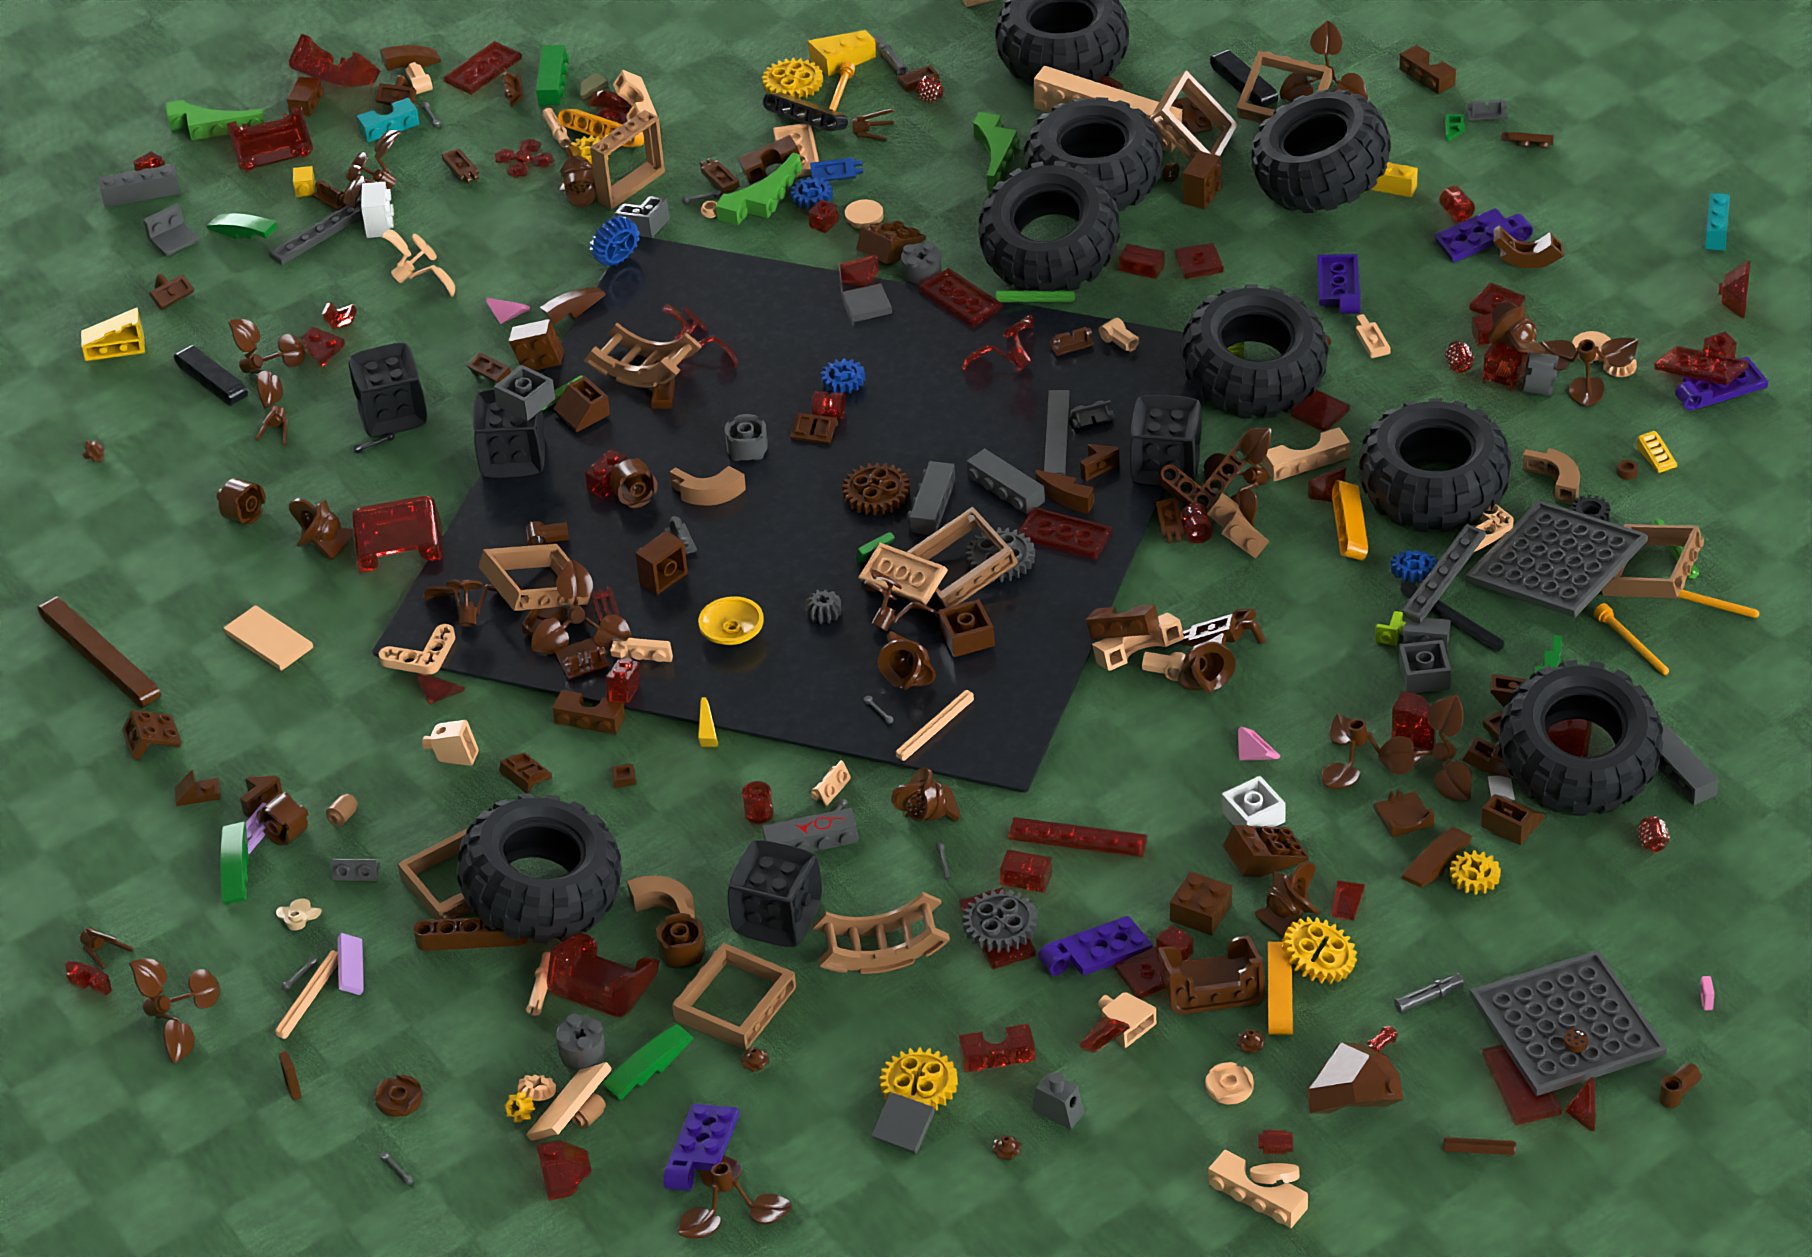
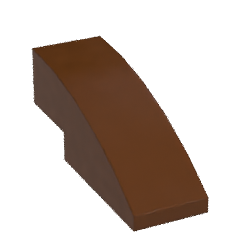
M401 45L380 49L381 59L387 71L400 67L406 69L410 63L414 62L421 65V67L441 62V58L436 50L429 47Z
M598 287L578 289L562 294L540 308L547 319L556 324L568 314L573 318L578 317L606 294Z
M1036 470L1035 480L1044 486V495L1064 507L1089 514L1094 504L1093 487L1077 484L1074 477Z
M1475 736L1462 761L1486 772L1513 779L1502 761L1503 753L1499 748V742L1494 746L1484 739Z

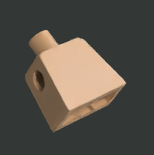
M467 720L437 724L431 736H424L422 740L423 748L433 749L437 760L445 763L472 766L479 751Z
M1122 993L1114 1000L1104 995L1099 1000L1098 1007L1102 1009V1025L1123 1048H1127L1157 1024L1156 1008L1128 993Z

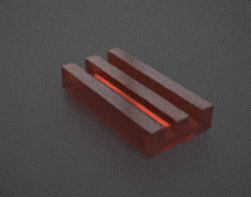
M607 587V591H603L602 588L598 589V593H595L594 590L591 592V599L599 625L603 619L597 601L599 598H601L606 616L611 615L605 598L608 596L614 615L620 616L611 587Z

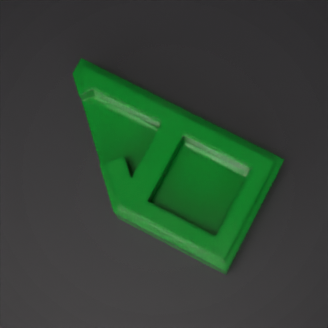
M1445 114L1446 142H1449L1465 132L1464 114Z
M888 532L858 548L855 560L858 564L869 560L879 543L889 545L895 537L891 532Z

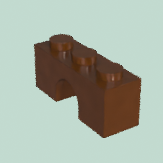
M1415 45L1400 53L1399 69L1437 94L1446 91L1456 84V69L1443 61L1436 65H1429L1430 53L1420 46Z
M788 135L739 157L738 160L746 179L751 185L767 177L766 169L770 165L783 164L792 153L800 154L791 135Z
M1155 604L1137 605L1131 610L1117 614L1116 607L1097 608L1086 619L1091 639L1150 635L1160 625Z
M561 690L552 707L555 724L617 735L626 717L624 703L621 700L603 697L597 706L587 708L584 707L582 693Z

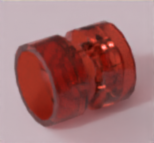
M1458 186L1446 188L1439 197L1440 205L1456 222L1466 221L1475 211L1473 201Z
M815 391L812 400V414L820 416L829 415V417L843 419L846 405L845 393L832 392L829 395L826 391Z
M1199 503L1189 504L1180 514L1187 539L1197 544L1208 541L1214 532L1207 515V508Z
M754 781L745 785L742 789V798L746 819L754 824L766 823L773 817L774 813L770 786L762 781Z

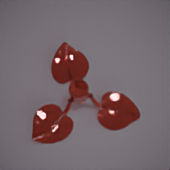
M666 304L662 309V312L670 314L682 324L681 330L673 341L685 335L683 332L686 328L688 329L686 333L690 334L697 324L704 331L708 327L692 310L684 305L682 306L683 311L687 314V317L694 321L692 326L688 324L680 312L671 304ZM712 335L698 342L700 345L709 341L716 342L728 352L733 359L735 367L737 366L736 354L719 337Z
M1030 314L1004 332L1003 337L1007 338L1012 335L1016 344L1009 351L1010 356L996 346H989L987 344L975 350L967 357L962 370L964 371L970 362L991 350L998 352L1008 362L1013 361L1018 370L1027 366L1032 360L1022 347L1017 332L1026 328H1033L1034 317Z

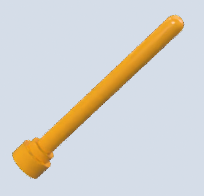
M843 62L839 69L841 77L829 109L834 111L837 110L847 80L855 72V66L850 62Z
M1681 590L1678 598L1752 618L1759 616V611L1756 609Z
M1606 603L1600 604L1595 609L1593 615L1598 621L1608 623L1662 675L1668 674L1669 669L1614 618L1613 610Z

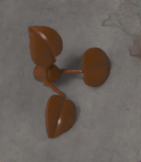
M1325 21L1312 34L1310 44L1315 53H1325L1326 66L1332 68V79L1339 84L1335 87L1334 92L1338 89L1349 90L1350 94L1358 93L1368 100L1366 85L1361 76L1356 73H1347L1342 76L1341 81L1335 77L1336 71L1330 66L1328 54L1336 55L1340 52L1342 37L1333 23ZM1292 73L1281 86L1280 98L1293 102V99L1299 96L1312 95L1313 87L1310 83L1318 79L1312 78L1308 80L1305 75Z
M390 130L385 132L378 140L374 151L377 152L375 158L383 168L382 170L378 169L373 172L364 166L368 160L366 153L361 152L356 155L346 174V179L350 181L343 195L346 205L356 209V202L362 192L363 183L386 182L387 189H391L395 185L396 177L389 173L390 170L384 165L381 158L402 132ZM361 170L373 175L375 181L365 179L363 176L358 177Z
M246 319L231 320L228 324L232 330L233 339L237 347L243 352H248L239 362L240 369L244 373H258L256 383L263 407L268 408L281 399L283 385L276 375H271L270 371L260 370L263 362L282 356L286 366L296 367L303 362L305 357L303 345L295 336L285 334L278 341V347L281 352L262 358L260 355L253 354L257 349L255 343L260 340V333L256 325Z
M1635 338L1611 339L1601 346V352L1598 346H1595L1594 342L1589 339L1582 340L1577 348H1575L1572 342L1567 340L1541 341L1540 345L1545 348L1543 353L1558 356L1557 367H1553L1555 370L1566 369L1569 362H1575L1578 355L1585 362L1586 378L1579 377L1573 380L1569 386V392L1573 400L1582 406L1588 407L1596 404L1602 398L1605 390L1601 378H1590L1589 363L1595 359L1596 353L1603 360L1608 359V363L1611 366L1624 367L1633 361L1639 341Z
M1268 427L1252 429L1244 435L1241 446L1242 452L1248 456L1247 462L1253 467L1248 468L1245 472L1239 471L1236 475L1244 476V479L1250 485L1239 489L1238 494L1232 495L1230 498L1239 505L1242 515L1253 527L1257 511V496L1250 489L1253 487L1258 488L1259 485H1265L1269 479L1267 470L1262 469V466L1258 465L1265 459L1271 439V428ZM1215 453L1206 459L1203 466L1206 481L1227 455ZM1222 467L1224 474H1231L1229 468ZM1210 483L1209 485L1213 488H1218L1215 483Z
M570 560L560 572L556 581L558 593L566 599L575 597L573 605L567 610L568 618L562 626L556 618H547L541 621L533 633L531 647L535 652L555 654L554 650L568 645L569 635L563 629L570 622L579 624L585 621L598 629L594 635V640L598 646L604 647L605 650H611L613 641H627L628 638L633 637L626 621L618 615L611 614L605 616L601 620L600 626L585 617V612L578 605L579 597L584 598L591 594L593 581L589 572L580 563Z
M874 569L870 570L873 579L884 580L888 585V590L886 591L874 583L864 582L865 591L879 592L884 596L882 607L872 621L874 625L887 631L892 621L897 623L898 619L911 608L924 610L939 619L936 610L918 602H911L895 616V610L886 605L889 597L895 601L897 600L891 594L893 585L899 589H902V586L889 576Z
M448 580L446 582L447 587H426L423 593V601L437 596L454 595L459 614V625L475 626L476 614H480L487 591H497L492 583L485 585L479 603L475 607V603L468 602V589H480L483 587L482 582L475 580ZM515 582L520 590H523L522 586ZM456 589L464 590V602L462 603V606L460 604L458 596L460 595V591Z
M1452 695L1436 701L1428 711V722L1433 729L1439 730L1438 735L1443 743H1437L1433 750L1413 751L1414 745L1411 739L1397 736L1388 740L1381 747L1378 758L1390 772L1406 774L1414 767V755L1433 754L1435 759L1444 761L1442 765L1444 770L1439 771L1435 775V784L1438 791L1452 800L1468 801L1471 799V772L1464 763H1451V759L1456 755V748L1443 735V733L1447 736L1456 735L1463 724L1461 700L1458 695Z
M1337 713L1330 727V740L1337 745L1350 743L1348 765L1344 763L1330 764L1322 772V781L1324 786L1328 788L1344 789L1354 785L1360 778V770L1352 767L1354 747L1364 745L1369 739L1378 754L1380 748L1374 741L1372 733L1367 732L1366 722L1363 719H1349ZM1414 755L1415 764L1423 755Z
M149 958L134 960L129 965L133 971L136 986L143 996L149 997L143 1003L144 1012L150 1017L156 1016L157 1019L164 1018L168 1020L163 1028L164 1043L172 1064L177 1063L193 1049L195 1043L194 1033L188 1024H180L179 1018L164 1013L168 1012L171 1003L192 996L198 1008L211 1007L219 997V983L209 971L204 969L195 970L188 979V986L191 992L169 999L164 995H160L163 992L162 985L167 981V974L162 964Z
M723 1155L720 1163L715 1164L711 1171L703 1170L701 1175L703 1183L713 1188L711 1210L697 1207L687 1211L680 1220L678 1233L681 1236L693 1239L713 1234L721 1224L720 1217L714 1215L717 1207L718 1190L727 1192L733 1186L736 1187L747 1205L752 1208L750 1217L756 1223H774L789 1213L793 1206L789 1200L776 1194H762L756 1198L755 1203L751 1202L738 1184L737 1179L742 1172L741 1165L736 1160Z

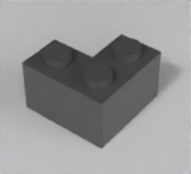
M649 196L641 206L623 203L614 213L616 218L619 215L629 218L638 227L639 236L652 238L670 219L667 198Z

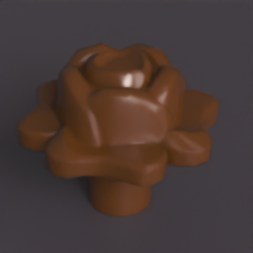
M87 440L84 446L86 451L83 453V457L86 460L91 458L94 462H101L102 457H104V448L99 442Z
M1248 1029L1245 1033L1239 1034V1040L1236 1045L1241 1047L1242 1052L1256 1053L1258 1050L1263 1049L1266 1038L1261 1036V1032Z
M756 1047L746 1050L745 1054L740 1058L742 1067L748 1068L752 1072L763 1070L765 1064L769 1062L768 1053Z
M1004 1135L1001 1136L1000 1140H994L992 1152L997 1154L999 1159L1011 1160L1014 1156L1020 1154L1021 1143L1017 1142L1015 1137Z

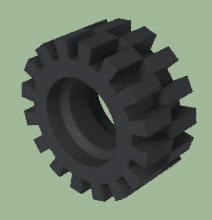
M1588 495L1587 498L1581 496L1580 499L1577 498L1572 503V511L1607 522L1610 520V506L1608 502H1605L1604 498L1599 500V496L1596 495L1594 498H1591V495Z

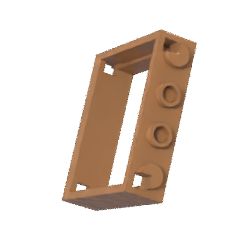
M1258 51L1237 105V117L1262 123L1265 119L1271 118L1274 115L1273 111L1275 110L1247 103L1262 65L1321 79L1317 91L1329 89L1332 81V68H1328L1325 65L1311 64L1305 60H1295L1288 56L1275 55L1268 51Z
M1187 70L1172 80L1149 118L1190 161L1194 159L1199 151L1220 156L1238 126V123ZM1180 90L1221 131L1210 152L1169 111Z
M643 110L590 147L597 202L610 210L665 173L659 118L646 110ZM643 131L647 162L611 186L607 155Z
M971 507L907 551V553L929 560L976 527L999 551L944 590L940 591L938 587L936 588L933 595L944 608L960 604L1018 564L1013 550L974 507Z
M1625 524L1624 527L1647 534L1648 541L1644 545L1685 547L1670 579L1621 577L1624 566L1601 590L1603 596L1678 598L1680 591L1684 589L1687 576L1691 573L1692 565L1697 560L1698 552L1704 545V537H1701L1699 526Z
M557 544L483 549L478 567L514 611L572 606L575 597L572 599L562 597L558 593L557 587L520 590L505 571L551 567L558 576L570 559ZM590 595L584 598L579 597L578 605H588Z
M467 829L398 863L401 880L435 920L457 919L470 913L471 909L464 899L462 892L439 903L416 875L459 853L461 840L466 835Z
M723 943L718 950L712 953L710 960L705 966L703 965L699 969L696 977L688 982L682 994L673 1001L674 1020L746 1051L796 989L795 972ZM726 963L775 983L740 1027L691 1007Z

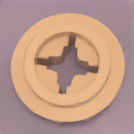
M1605 359L1603 368L1612 376L1626 377L1636 371L1637 365L1636 360L1633 359L1627 366L1614 367L1608 363V359Z
M525 1075L524 1079L519 1080L518 1092H525V1098L533 1097L534 1101L546 1100L555 1095L556 1084L553 1083L552 1078H545L544 1075Z

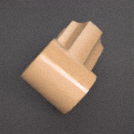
M415 62L410 63L405 71L410 81V86L417 91L416 94L433 90L431 79L428 74L424 73L421 65Z
M1114 318L1099 327V334L1107 343L1113 341L1129 352L1134 351L1139 344V338L1126 329L1120 318Z
M1145 652L1142 670L1163 673L1168 679L1178 681V675L1184 666L1186 655L1181 652H1174L1170 656Z

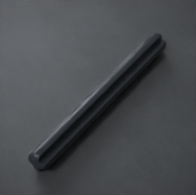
M1409 581L1401 584V592L1410 598L1419 588ZM1440 600L1432 607L1431 611L1446 620H1450L1452 624L1495 651L1503 649L1504 640Z

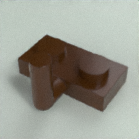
M399 75L395 85L380 83L375 100L380 104L391 105L394 102L409 98L414 103L417 91L415 88L410 87L403 75Z
M159 273L154 285L155 290L150 292V297L159 309L163 310L192 294L194 288L183 274L168 281L162 273Z
M1236 609L1233 613L1236 619L1234 634L1227 637L1225 642L1234 643L1240 639L1245 629H1251L1258 644L1264 643L1266 638L1257 622L1253 620L1256 616L1254 609Z

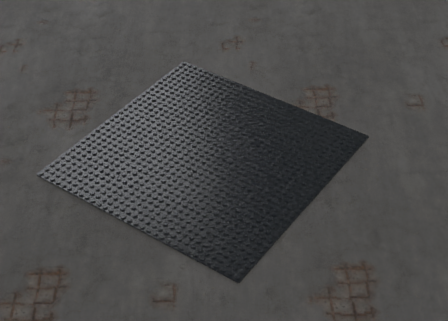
M638 236L640 239L636 242L638 246L633 249L634 253H630L629 258H625L623 263L619 262L617 266L612 265L608 267L596 286L604 291L606 295L577 317L562 341L564 354L561 365L546 368L542 374L553 379L554 390L578 376H586L608 396L610 415L576 432L554 413L553 409L556 404L542 411L544 421L543 434L545 438V460L542 472L530 476L508 478L479 476L373 648V656L379 657V651L388 646L423 652L434 630L439 625L449 624L454 628L455 640L439 669L442 671L559 695L561 690L582 693L583 700L600 703L603 697L621 700L624 703V709L699 724L700 701L702 697H706L714 728L913 770L927 768L937 775L1023 793L1028 792L1093 649L1092 644L1097 640L1091 639L1086 619L1097 608L1112 607L1154 514L1156 502L1160 500L1164 491L1162 486L1140 484L1134 482L1131 477V426L1138 397L1144 395H1169L1199 400L1201 407L1204 403L1187 379L1181 364L1182 356L1180 353L1183 332L1123 322L1126 329L1139 338V344L1136 349L1129 352L1113 341L1107 343L1101 338L1099 327L1112 319L1016 302H996L994 298ZM881 283L891 304L892 314L853 322L843 299V292ZM616 323L629 332L654 342L676 341L688 333L702 346L695 354L683 359L677 365L680 371L675 376L676 382L672 408L652 409L653 387H634L617 382L616 377L608 373L605 376L584 361L595 346L601 350L612 339L608 334ZM1090 327L1092 331L1090 337L1094 342L1093 346L1056 356L1049 344L1054 335L1069 332L1070 336H1073V330ZM618 343L608 356L621 361L630 350ZM638 354L629 365L641 366L647 357ZM843 358L846 361L853 359L854 364L860 362V366L864 367L865 381H863V386H858L859 390L852 389L850 394L847 391H844L843 394L837 391L834 394L832 389L827 391L826 386H822L821 372H823V367H828V362L834 364L835 359L841 362ZM656 360L652 365H654V364H656V363H658V362H660V361H659V360ZM1049 390H1069V417L1071 410L1077 406H1089L1097 401L1102 400L1105 402L1111 400L1109 410L1113 411L1114 418H1111L1110 421L1096 424L1093 417L1091 418L1093 425L1078 429V427H1073L1072 421L1068 418L1066 476L1076 478V482L1079 485L1094 488V504L1089 514L1064 507L1046 496L1043 504L1030 513L1025 514L990 490L985 489L984 486L971 480L967 474V460L985 448L1035 480L1036 470L1044 471ZM797 412L837 418L838 426L835 427L831 443L825 444L791 439L790 435ZM752 414L758 416L760 421L763 420L765 422L768 448L762 459L739 461L731 459V455L727 451L725 425L728 421L731 423L734 421V417L738 415ZM816 423L813 424L810 435L814 434ZM1089 444L1119 448L1120 465L1088 481H1084L1081 478L1080 461L1088 458ZM638 458L652 472L657 480L658 488L656 494L654 495L653 493L650 497L651 501L642 507L631 508L622 503L612 490L610 475L614 465L620 464L625 460ZM930 461L949 463L955 466V482L938 530L971 507H974L995 532L1000 527L1002 531H1005L1007 528H1009L1010 532L1017 530L1018 535L1025 533V538L1030 537V542L1034 543L1035 563L1031 564V569H1026V574L1019 573L1020 578L1012 576L1011 581L1004 578L1003 582H1000L999 578H996L994 582H990L960 603L963 604L980 599L994 627L995 646L953 657L939 629V619L924 610L917 608L909 609L898 619L897 623L892 621L887 631L874 625L872 621L882 607L884 596L879 592L865 591V584L858 577L869 560L858 564L855 560L858 548L888 532H891L895 537L888 546L904 552L909 551L928 536H931L911 533L910 524L907 523L908 512L913 509V498L918 495V485L923 482V471L928 468ZM877 462L880 466L887 463L888 468L895 465V470L901 468L902 473H906L910 483L909 499H905V504L900 503L899 509L892 507L893 512L885 510L883 515L880 511H877V514L873 515V512L870 511L865 515V510L858 513L857 508L851 509L850 504L846 505V501L843 499V480L847 479V474H853V469L859 471L860 466L867 468L868 463L872 466H875ZM730 466L744 474L746 490L736 498L725 503L708 506L694 505L682 501L681 492L672 488L670 471L676 467L693 477L709 478ZM676 516L681 519L682 524L685 523L697 551L686 554L688 574L656 595L639 583L635 552L664 533L665 528L669 527L670 518ZM539 521L544 525L567 522L569 540L546 543V545L557 544L570 560L580 563L589 572L593 581V589L588 605H579L583 608L585 617L600 626V622L605 616L611 614L618 615L628 624L633 638L669 641L673 658L671 662L645 659L636 660L625 657L618 658L612 656L610 650H605V657L610 666L568 679L556 654L533 651L531 647L532 635L522 632V622L531 609L514 611L499 592L488 590L481 606L480 614H476V625L461 626L459 625V614L454 595L437 596L423 601L424 589L431 586L447 587L446 582L448 580H475L482 582V588L468 589V602L475 603V607H477L485 585L491 584L478 567L483 549L529 546L526 527L529 523ZM977 527L929 559L931 562L945 566L948 570L938 585L940 591L971 571L970 567L967 566L966 547L970 546V540L975 541V535L982 537V533ZM551 567L505 570L514 582L522 586L523 590L556 587L558 576ZM456 589L460 591V595L458 596L460 604L462 606V603L464 602V590ZM825 589L828 592L834 591L841 599V615L838 616L837 620H831L830 624L827 622L820 624L819 621L813 623L812 619L808 618L806 614V599L809 598L810 593L816 594L817 590L820 592H824ZM891 593L897 600L895 601L889 597L886 606L895 610L894 615L896 616L914 601ZM934 595L931 596L926 606L931 607L937 612L938 610L945 609ZM743 597L752 600L761 608L764 623L759 633L750 640L736 645H722L704 637L699 629V615L708 604L717 599ZM567 615L565 616V618H564L563 621L561 622V624H560L561 626L564 624L565 620L568 618ZM585 621L579 624L570 622L563 629L569 635L567 646L593 638L598 629ZM890 631L908 640L917 642L928 651L929 662L936 674L935 680L931 684L926 686H910L904 691L900 687L894 686L883 676L878 668V657L881 649L889 643L887 635ZM436 647L432 651H439L442 648ZM409 658L406 659L404 662H412L415 659ZM968 690L973 693L974 700L905 761H901L896 757L897 749L962 692ZM871 696L873 702L888 716L893 717V723L887 724L885 718L871 705L864 703V697Z

